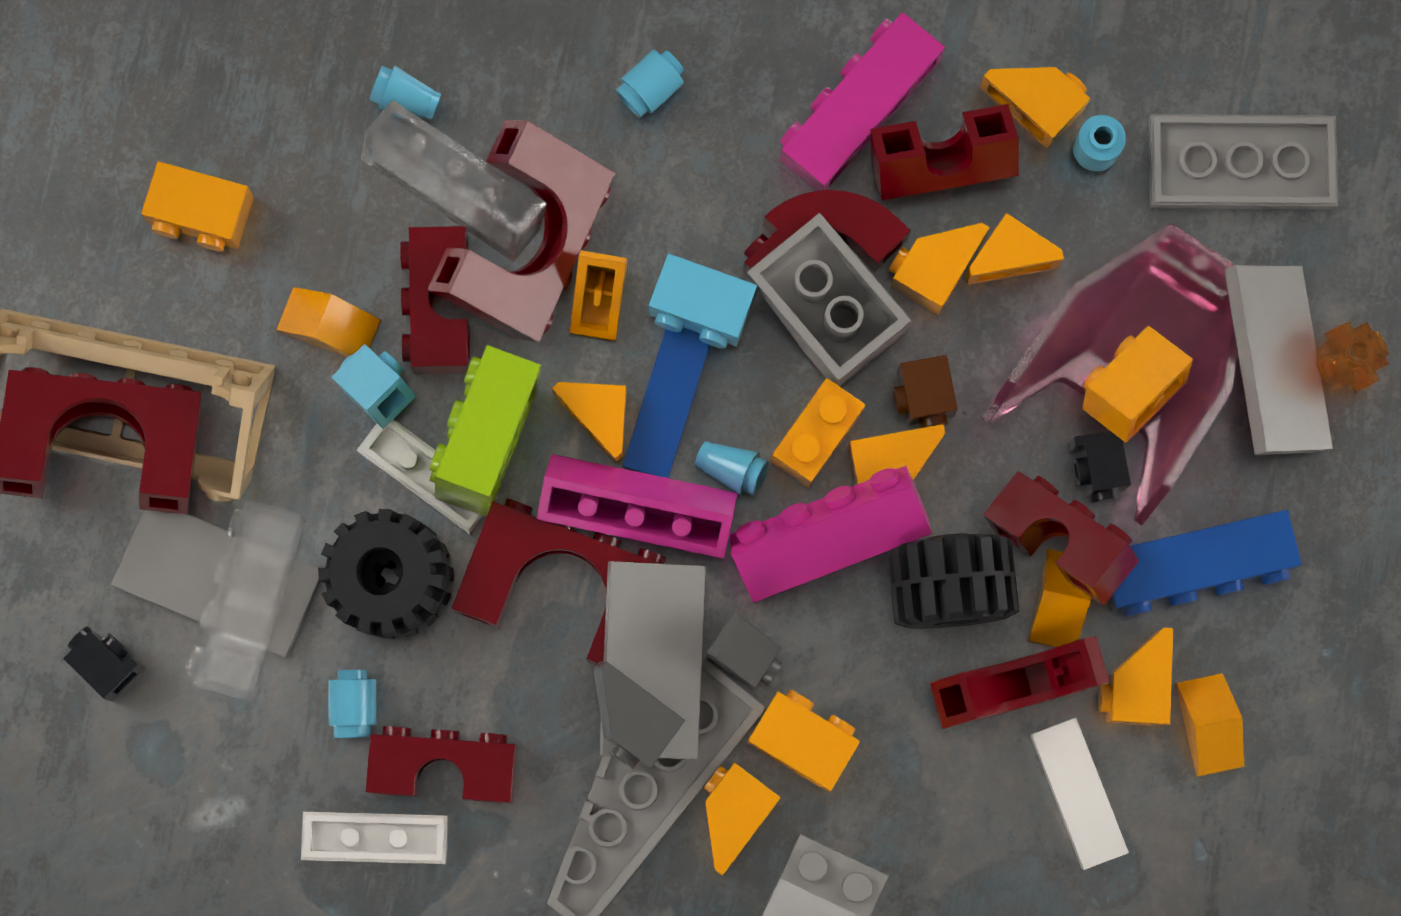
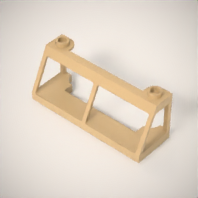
M0 310V361L2 354L25 355L30 349H36L127 368L125 378L135 379L137 371L209 385L212 386L211 394L225 398L229 402V406L243 408L235 460L196 452L192 478L198 480V487L205 491L206 496L212 500L228 502L241 498L250 485L273 387L275 365L16 311ZM257 405V410L252 427L254 408ZM117 419L114 420L111 434L67 426L56 437L51 448L56 451L138 468L143 467L145 453L142 441L123 437L122 432L125 423Z

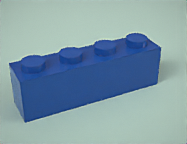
M1288 510L1131 545L1130 547L1139 562L1107 603L1110 612L1123 609L1124 617H1131L1153 611L1152 602L1169 599L1170 606L1174 607L1198 601L1197 592L1215 588L1216 595L1222 596L1245 590L1243 581L1261 578L1262 585L1264 586L1291 579L1289 571L1301 566L1302 562Z

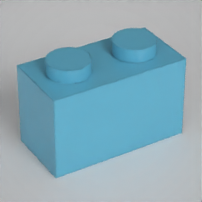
M668 253L648 305L649 315L656 317L654 323L664 329L680 333L683 327L700 333L699 340L711 346L724 349L728 343L737 347L756 297L757 285Z

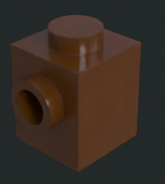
M947 355L900 363L897 370L900 386L893 387L897 414L906 415L907 425L919 424L920 428L941 424L947 426V418L954 417L958 410Z

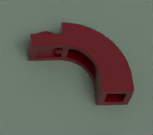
M840 190L808 192L784 201L764 216L763 227L771 236L767 238L764 234L760 235L745 250L744 255L747 259L744 261L743 272L747 275V272L819 213L848 247L874 272L908 241L911 230L890 210L868 197Z
M1092 636L1026 657L958 673L930 682L942 729L1038 705L1110 682L1097 637Z

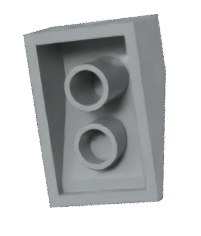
M820 213L747 272L748 277L757 285L759 292L803 352L825 378L830 379L838 386H842L908 331L912 321Z
M799 834L761 916H871L889 875Z

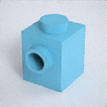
M366 344L356 353L348 356L342 362L340 369L331 377L346 395L382 429L416 397L414 392L400 377L405 371L400 364L386 351H383L379 356L376 355Z

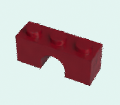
M1008 104L962 112L961 129L950 139L941 142L922 140L916 121L870 129L872 169L881 201L1019 176V136Z
M465 226L409 227V241H401L400 243L401 269H409V287L401 288L402 316H410V334H402L403 362H411V369L414 375L466 374L470 365V326L468 320L447 319L438 315L432 308L435 294L427 290L447 247L469 250L468 233Z
M1017 471L984 512L983 516L997 535L1011 538L1012 544L1030 557L1047 539L1056 536L1068 537V546L1055 564L1067 582L1104 606L1139 562L1130 547L1132 539L1122 529L1112 523H1109L1105 528L1094 521L1096 517L1094 513L1081 502L1073 499L1068 504L1057 496L1059 491L1044 478L1037 475L1032 480L1020 471Z
M383 726L382 735L370 734L366 793L418 797L419 779L424 769L436 761H450L462 773L463 800L513 804L518 746L507 744V735L479 733L478 742L459 740L460 732L452 730L431 729L430 738L411 737L412 728Z

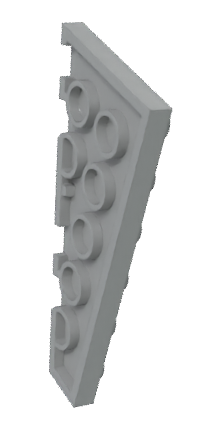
M702 656L697 760L658 758L652 768L637 764L634 769H631L614 756H602L547 904L561 916H600L766 710V707Z

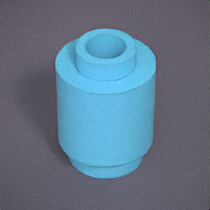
M652 49L620 79L622 84L615 90V93L634 115L641 118L646 112L652 114L684 84L680 74L685 70L669 51L665 50L660 54Z
M1096 115L1086 120L1073 143V153L1077 162L1085 169L1091 171H1103L1111 167L1125 146L1126 135L1124 128L1116 119L1107 115ZM1095 138L1101 139V140L1104 141L1106 144H1105V145L1099 144V143L1095 140Z
M338 670V679L328 680L329 726H334V738L370 737L372 725H377L376 679H367V670Z

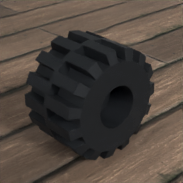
M379 509L377 514H371L367 511L354 515L356 522L349 526L342 522L333 531L338 535L334 544L325 543L321 555L327 557L326 567L318 568L319 581L325 583L327 589L326 592L322 593L323 598L328 606L333 607L337 611L335 616L344 624L352 626L360 632L386 639H395V636L398 635L409 637L419 633L418 627L423 624L431 625L439 618L435 612L441 603L447 606L451 597V593L447 592L448 581H454V568L450 567L447 562V557L450 554L446 545L436 537L437 534L417 519L405 513L404 515L399 514L391 509ZM395 568L394 573L399 577L395 585L388 582L385 583L386 579L381 575L383 569L393 570Z
M945 534L906 542L887 552L894 624L911 629L957 627L1000 621L1020 612L1011 538L996 534Z

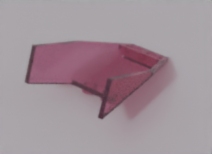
M1173 223L1163 227L1070 287L982 419L990 424L1056 382L1064 383L1085 396L1086 389L1083 388V385L1090 373L1099 365H1102L1104 368L1115 359L1114 354L1119 345L1130 335L1136 338L1149 325L1190 356L1193 361L1187 383L1138 431L1145 439L1146 448L1134 521L1143 525L1171 490L1232 392L1238 349L1224 269L1233 267L1235 264Z

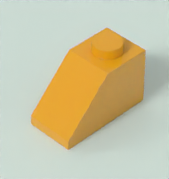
M1057 67L989 69L983 76L979 87L996 104H1008L1012 118L1046 149L1079 117L1091 99L1086 94L1087 88L1079 78L1070 72L1064 75Z
M978 223L917 238L910 250L902 246L888 271L895 274L890 288L934 314L939 315L986 237L990 227L983 223Z
M944 424L850 441L847 449L854 485L870 480L880 470L887 468L898 469L906 465L914 481L944 437Z
M1162 628L1155 632L1108 675L1110 683L1100 685L1098 709L1099 712H1106V724L1164 727L1170 724L1173 628Z
M735 762L729 770L720 765L703 788L710 793V796L705 801L714 870L721 876H723L781 798Z

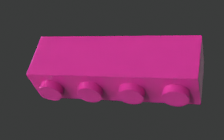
M904 12L893 23L887 18L879 25L870 38V41L874 43L873 46L863 57L859 53L851 57L840 72L844 79L833 91L826 87L811 104L810 109L814 113L803 125L796 121L780 140V144L784 146L781 149L780 161L815 191L828 190L871 141L870 129L883 127L942 59L945 46Z
M552 454L544 476L536 519L724 559L737 493Z
M906 465L898 469L887 468L880 470L870 480L852 487H837L828 492L824 498L814 502L793 504L784 509L780 515L765 521L754 520L740 526L736 532L729 534L731 556L754 603L889 551L903 543L932 534L927 511Z

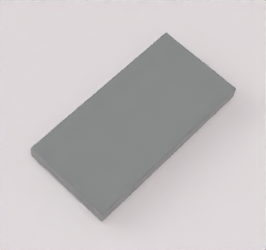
M1150 114L1148 118L1150 208L1335 210L1338 207L1336 116Z
M1235 265L1224 269L1255 455L1318 453L1332 450L1333 446L1303 267Z
M143 510L110 585L287 659L320 581L318 567L190 514Z
M610 561L608 562L603 662H609L685 719V722L659 758L697 760L706 566ZM601 723L599 755L613 756L610 751L614 745L604 738Z

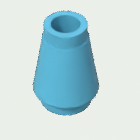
M395 65L393 70L381 66L369 101L379 104L378 109L425 117L432 120L441 93L433 91L432 88Z
M708 441L702 444L695 461L696 468L703 470V472L740 496H743L745 493L755 496L758 493L769 466V461L760 458L759 452L716 443L712 444Z

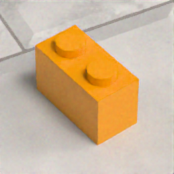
M157 161L141 215L149 225H152L151 231L158 235L178 239L180 233L196 237V244L199 246L223 252L225 246L235 249L239 248L254 195L246 185Z
M1149 325L1136 338L1132 335L1128 336L1117 348L1114 354L1115 359L1105 368L1102 365L1096 367L1083 385L1086 393L1082 409L1125 443L1187 383L1193 361L1190 356Z
M826 378L773 452L770 463L809 489L860 418L866 404Z
M791 689L786 696L777 691L747 744L829 793L860 743L858 739L852 736L856 729L835 715L831 714L826 721L811 712L815 704Z

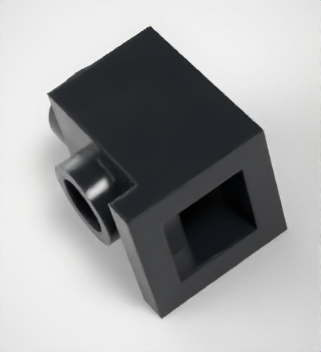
M1111 431L1075 436L1068 443L1070 453L1079 451L1080 458H1074L1075 477L1078 486H1085L1087 497H1091L1092 504L1119 500V492H1123L1131 486L1123 440Z
M89 626L80 630L68 643L71 651L63 658L103 699L112 702L146 668L139 660L132 657L126 662L123 658L129 651L114 636L107 633L102 638Z

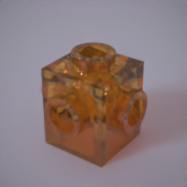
M1349 321L1324 334L1327 341L1316 349L1318 357L1316 358V366L1321 377L1327 384L1331 385L1334 393L1350 386L1353 392L1356 393L1380 381L1377 373L1389 365L1386 359L1389 351L1382 335L1376 330L1372 331L1368 322L1353 328ZM1351 346L1355 351L1359 361L1352 358L1350 354Z

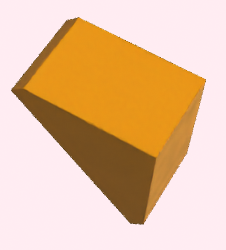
M1006 213L970 265L965 275L966 283L971 285L1058 269L1064 260L1062 249Z
M580 250L569 333L616 341L628 276L627 258Z
M293 287L276 330L282 334L348 357L356 353L364 344L371 349L381 324V319L333 294Z
M558 382L552 387L553 396L614 464H618L623 459L626 386Z
M1046 549L1028 642L1058 647L1079 640L1091 597L1067 582L1055 564L1064 552Z
M1223 673L1175 683L1196 777L1245 767L1243 719Z

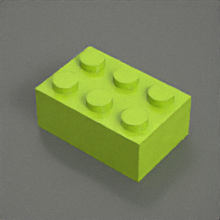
M489 345L486 346L482 359L473 356L464 379V383H466L464 390L466 399L464 402L456 399L447 422V427H449L447 438L449 442L447 445L438 444L429 470L432 473L429 481L435 483L436 499L487 517L492 501L495 502L537 394L541 371L540 364Z

